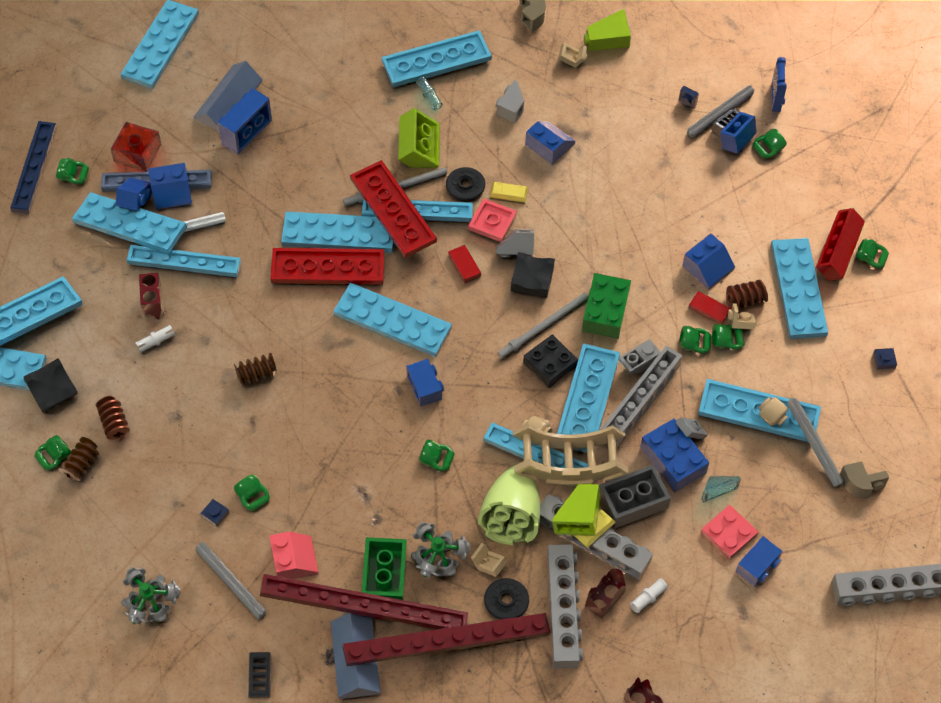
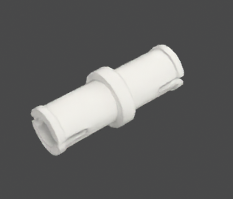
M168 325L155 333L153 331L150 333L151 335L135 342L137 347L145 344L139 348V351L143 353V351L155 345L159 346L161 342L175 336L174 331L165 334L172 330V327Z
M660 578L649 588L643 589L642 594L630 602L631 609L639 613L649 603H654L656 597L668 589L666 582Z

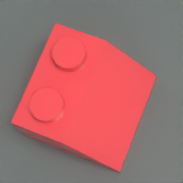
M290 531L269 535L278 577L296 579L318 574L311 536Z

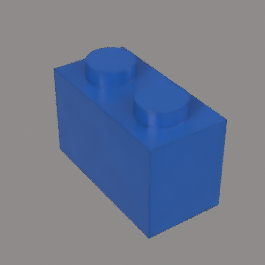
M739 112L720 132L722 149L738 153L757 133L755 116Z
M130 177L117 188L115 206L138 210L152 197L150 182Z
M425 359L406 366L408 380L420 407L442 400L444 387L441 380L438 381L436 378L437 371L434 364L431 365L429 360Z
M763 536L738 563L735 572L755 587L759 582L763 583L768 578V572L771 568L776 569L781 563L782 550Z

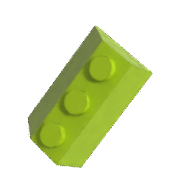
M413 108L399 117L398 160L411 168L439 167L440 123Z

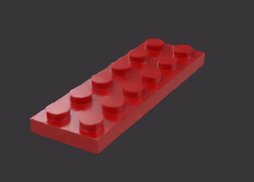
M382 160L350 175V180L404 258L437 243V237Z
M273 248L271 283L350 284L351 282L353 284L383 285L384 249Z

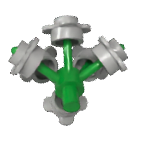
M421 522L413 537L416 540L420 538L423 542L430 540L431 548L419 546L416 552L411 553L412 560L419 564L416 567L421 569L420 574H423L425 578H431L432 575H454L456 573L455 569L459 565L458 561H453L449 557L446 558L444 554L451 549L454 550L455 556H461L462 560H465L466 554L470 552V543L468 540H465L464 536H461L460 539H456L454 542L453 534L450 531H446L440 536L436 535L433 538L435 525L433 523L426 524ZM436 555L441 556L438 567L433 565Z
M131 567L128 569L126 578L123 580L124 585L130 584L133 588L140 587L139 593L132 591L127 598L121 601L122 606L130 611L129 613H124L130 616L128 620L132 624L139 625L141 621L146 623L148 621H164L171 608L169 605L164 606L163 603H156L154 599H158L160 595L165 594V600L172 601V604H175L176 599H179L181 594L180 587L175 584V580H172L171 584H165V577L158 575L156 579L148 580L144 583V574L146 573L144 568L135 569ZM145 601H150L152 604L149 608L150 616L148 621L145 620L147 613L141 611L146 605Z

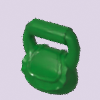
M770 129L765 135L759 136L753 142V148L763 159L773 157L787 145L785 138L777 129ZM763 141L771 152L768 154L758 142Z
M62 158L57 168L56 178L75 185L83 184L86 181L89 167L83 162ZM77 167H82L79 179H74Z
M867 238L861 241L856 252V257L859 260L879 269L885 266L889 255L888 250L884 246L877 244L873 239ZM878 250H881L882 253L879 261L876 263L874 262L875 255Z
M716 324L713 326L712 341L716 347L737 350L745 345L742 329L732 328V325ZM732 330H735L737 345L733 344Z
M683 326L679 339L680 347L686 351H695L701 354L708 353L711 350V334L702 328ZM700 334H704L703 349L699 347Z
M55 435L36 450L34 457L44 470L49 471L55 469L62 460L66 459L71 454V450L59 435ZM46 450L52 457V460H54L51 465L41 453L42 451Z
M428 439L424 443L419 461L437 471H447L451 466L455 453L449 446L438 444ZM442 450H446L447 454L441 467L438 465Z
M255 474L245 477L234 486V491L240 497L242 505L249 511H255L269 502V491L261 484ZM263 492L265 494L248 505L247 500L257 493Z

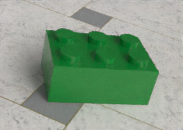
M594 273L583 318L582 332L619 339L631 280Z
M366 537L361 592L404 600L407 539Z

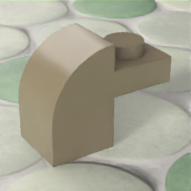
M545 0L519 1V5L523 8L521 10V23L533 32L545 21Z
M862 461L844 465L840 472L847 491L859 498H869L873 490L883 489L889 479L887 471L867 475Z

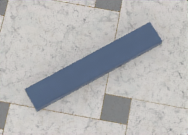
M211 170L188 171L190 189L211 188ZM149 172L102 173L101 190L102 192L117 191V188L130 177L150 182Z

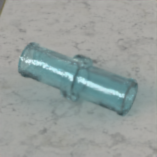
M420 77L416 84L423 92L424 99L428 100L433 110L440 109L443 103L436 95V90L430 86L425 77Z

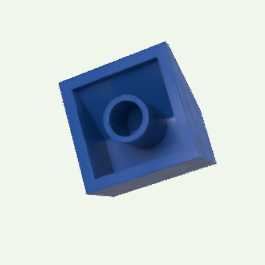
M537 121L526 131L525 145L551 164L575 144L574 139L549 121Z
M185 163L148 168L156 210L192 204L188 171Z
M712 233L685 253L682 265L708 289L735 269V265L725 245Z

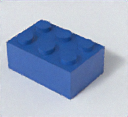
M253 88L248 93H245L242 99L237 104H234L225 116L219 119L218 127L221 144L234 153L239 154L272 121L269 98Z
M675 418L642 437L641 450L674 492L707 473L709 461L690 437H686L678 427Z

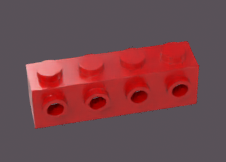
M854 208L838 211L816 268L828 281L844 278L865 221Z

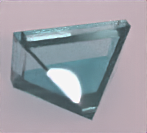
M709 476L702 495V502L704 503L738 489L741 481L740 477Z

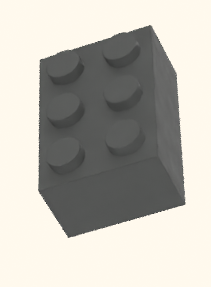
M654 465L599 485L600 502L605 512L616 522L612 526L613 529L669 508L671 497Z

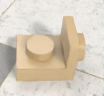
M733 303L732 310H728V321H731L732 328L755 330L756 321L754 314L748 312L738 313L737 304Z

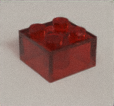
M125 122L111 147L113 161L147 172L162 145L159 131Z

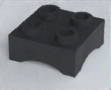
M518 252L510 291L547 298L555 259L536 258Z
M551 334L524 355L523 363L534 371L543 383L550 388L563 375L576 368L578 358Z
M59 358L23 376L42 413L78 394Z

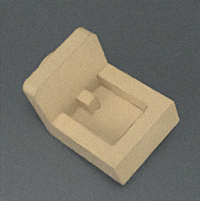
M564 42L561 45L558 59L576 68L580 63L585 62L587 47L584 45L579 50Z
M483 543L480 544L471 557L479 571L497 577L508 562L504 556L489 551L486 544Z

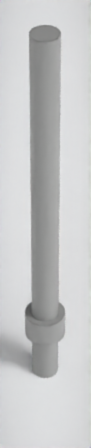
M444 167L399 181L398 184L401 188H405L446 175L447 170ZM359 192L355 196L343 199L345 206L357 202L359 204L363 203V197Z
M584 292L518 339L510 341L508 346L497 353L498 356L502 359L512 351L516 352L519 350L522 344L585 302L589 297L587 293Z

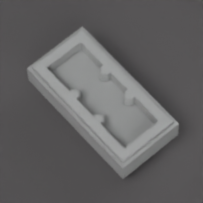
M680 417L676 421V424L686 437L704 439L708 436L695 419Z

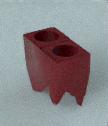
M159 273L139 274L140 305L143 315L146 317L150 314L158 320L161 309L165 313ZM148 291H153L157 297L153 302H146L143 299V295Z
M611 569L607 575L602 577L597 587L590 588L585 607L601 619L626 591L623 572L619 569ZM608 585H614L618 588L613 598H608L605 595L604 590ZM598 599L603 600L606 606L599 609L594 601Z
M638 677L632 686L627 688L624 695L627 703H637L631 699L634 693L643 694L645 703H663L662 699L653 693L649 679L641 682Z

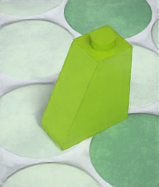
M625 9L619 10L587 26L586 34L583 37L584 44L588 46L589 51L630 47L631 34Z
M599 484L577 485L553 517L552 522L555 534L595 536L601 500Z

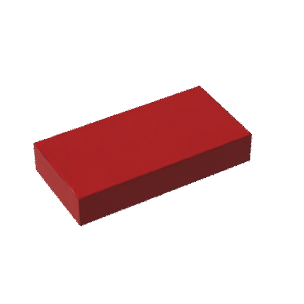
M465 245L448 251V255L464 283L481 276L480 269Z
M700 291L696 293L688 307L718 324L724 322L728 316V310H731L730 307Z

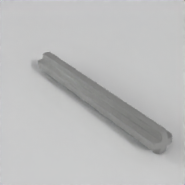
M751 85L743 88L687 129V134L691 138L695 137L729 110L752 96L755 91Z
M792 398L787 402L788 407L833 486L841 485L844 480L800 402L797 398Z
M201 542L197 545L196 551L253 615L257 619L265 616L266 610L206 543Z

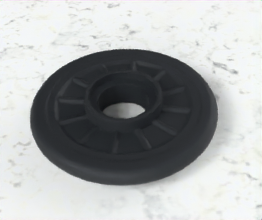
M470 167L455 169L446 179V188L449 194L456 199L465 201L479 197L486 185L483 175L478 170ZM463 181L470 182V185L465 187L462 186L461 183Z
M502 578L488 586L484 595V603L488 612L497 619L520 617L528 608L529 594L524 585L519 581L511 578ZM509 595L513 600L511 603L505 604L501 601V597Z

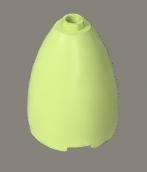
M512 466L497 478L486 494L478 516V525H481L486 532L485 535L495 542L508 545L523 541L528 543L538 533L540 496L536 482L514 473V466ZM509 520L508 526L505 527V526H504L505 521Z

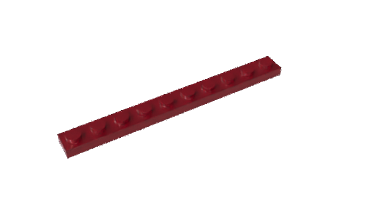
M263 575L260 590L261 597L432 629L467 625L468 612L273 575Z
M546 613L344 643L342 648L347 667L546 636L550 634L551 630Z

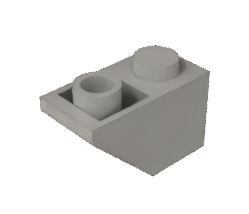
M516 80L506 87L502 98H498L495 105L497 107V116L516 123L524 112V98Z
M515 229L496 246V254H500V257H511V254L518 255V252L533 255L534 229Z
M648 339L619 357V361L629 373L644 374L660 354V351Z

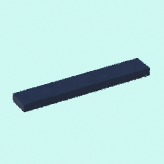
M38 121L10 207L11 212L30 213L57 128L56 123Z

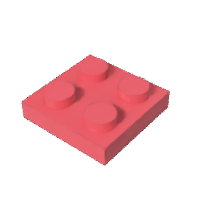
M483 198L468 225V230L502 242L517 215V211Z
M730 504L701 529V533L729 560L754 539L759 532Z

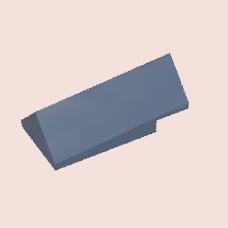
M247 61L234 64L194 115V119L219 132V119L225 116L231 107L242 99L245 93H248L252 88L256 90L263 82L262 78Z
M346 613L331 621L338 699L381 694L377 662L346 667L342 648L344 643L374 639L372 617Z

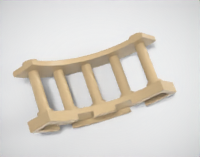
M530 425L523 426L513 432L514 437L523 440L524 461L514 466V473L530 478L533 481H536L537 478L546 480V484L577 486L578 484H593L594 480L604 479L606 482L629 474L628 467L617 460L616 440L625 437V433L613 425L599 431L574 435L549 433L533 428ZM608 443L609 462L596 465L595 446ZM531 444L542 446L543 464L532 460ZM550 448L564 449L565 468L551 466ZM587 448L588 467L573 468L572 449Z

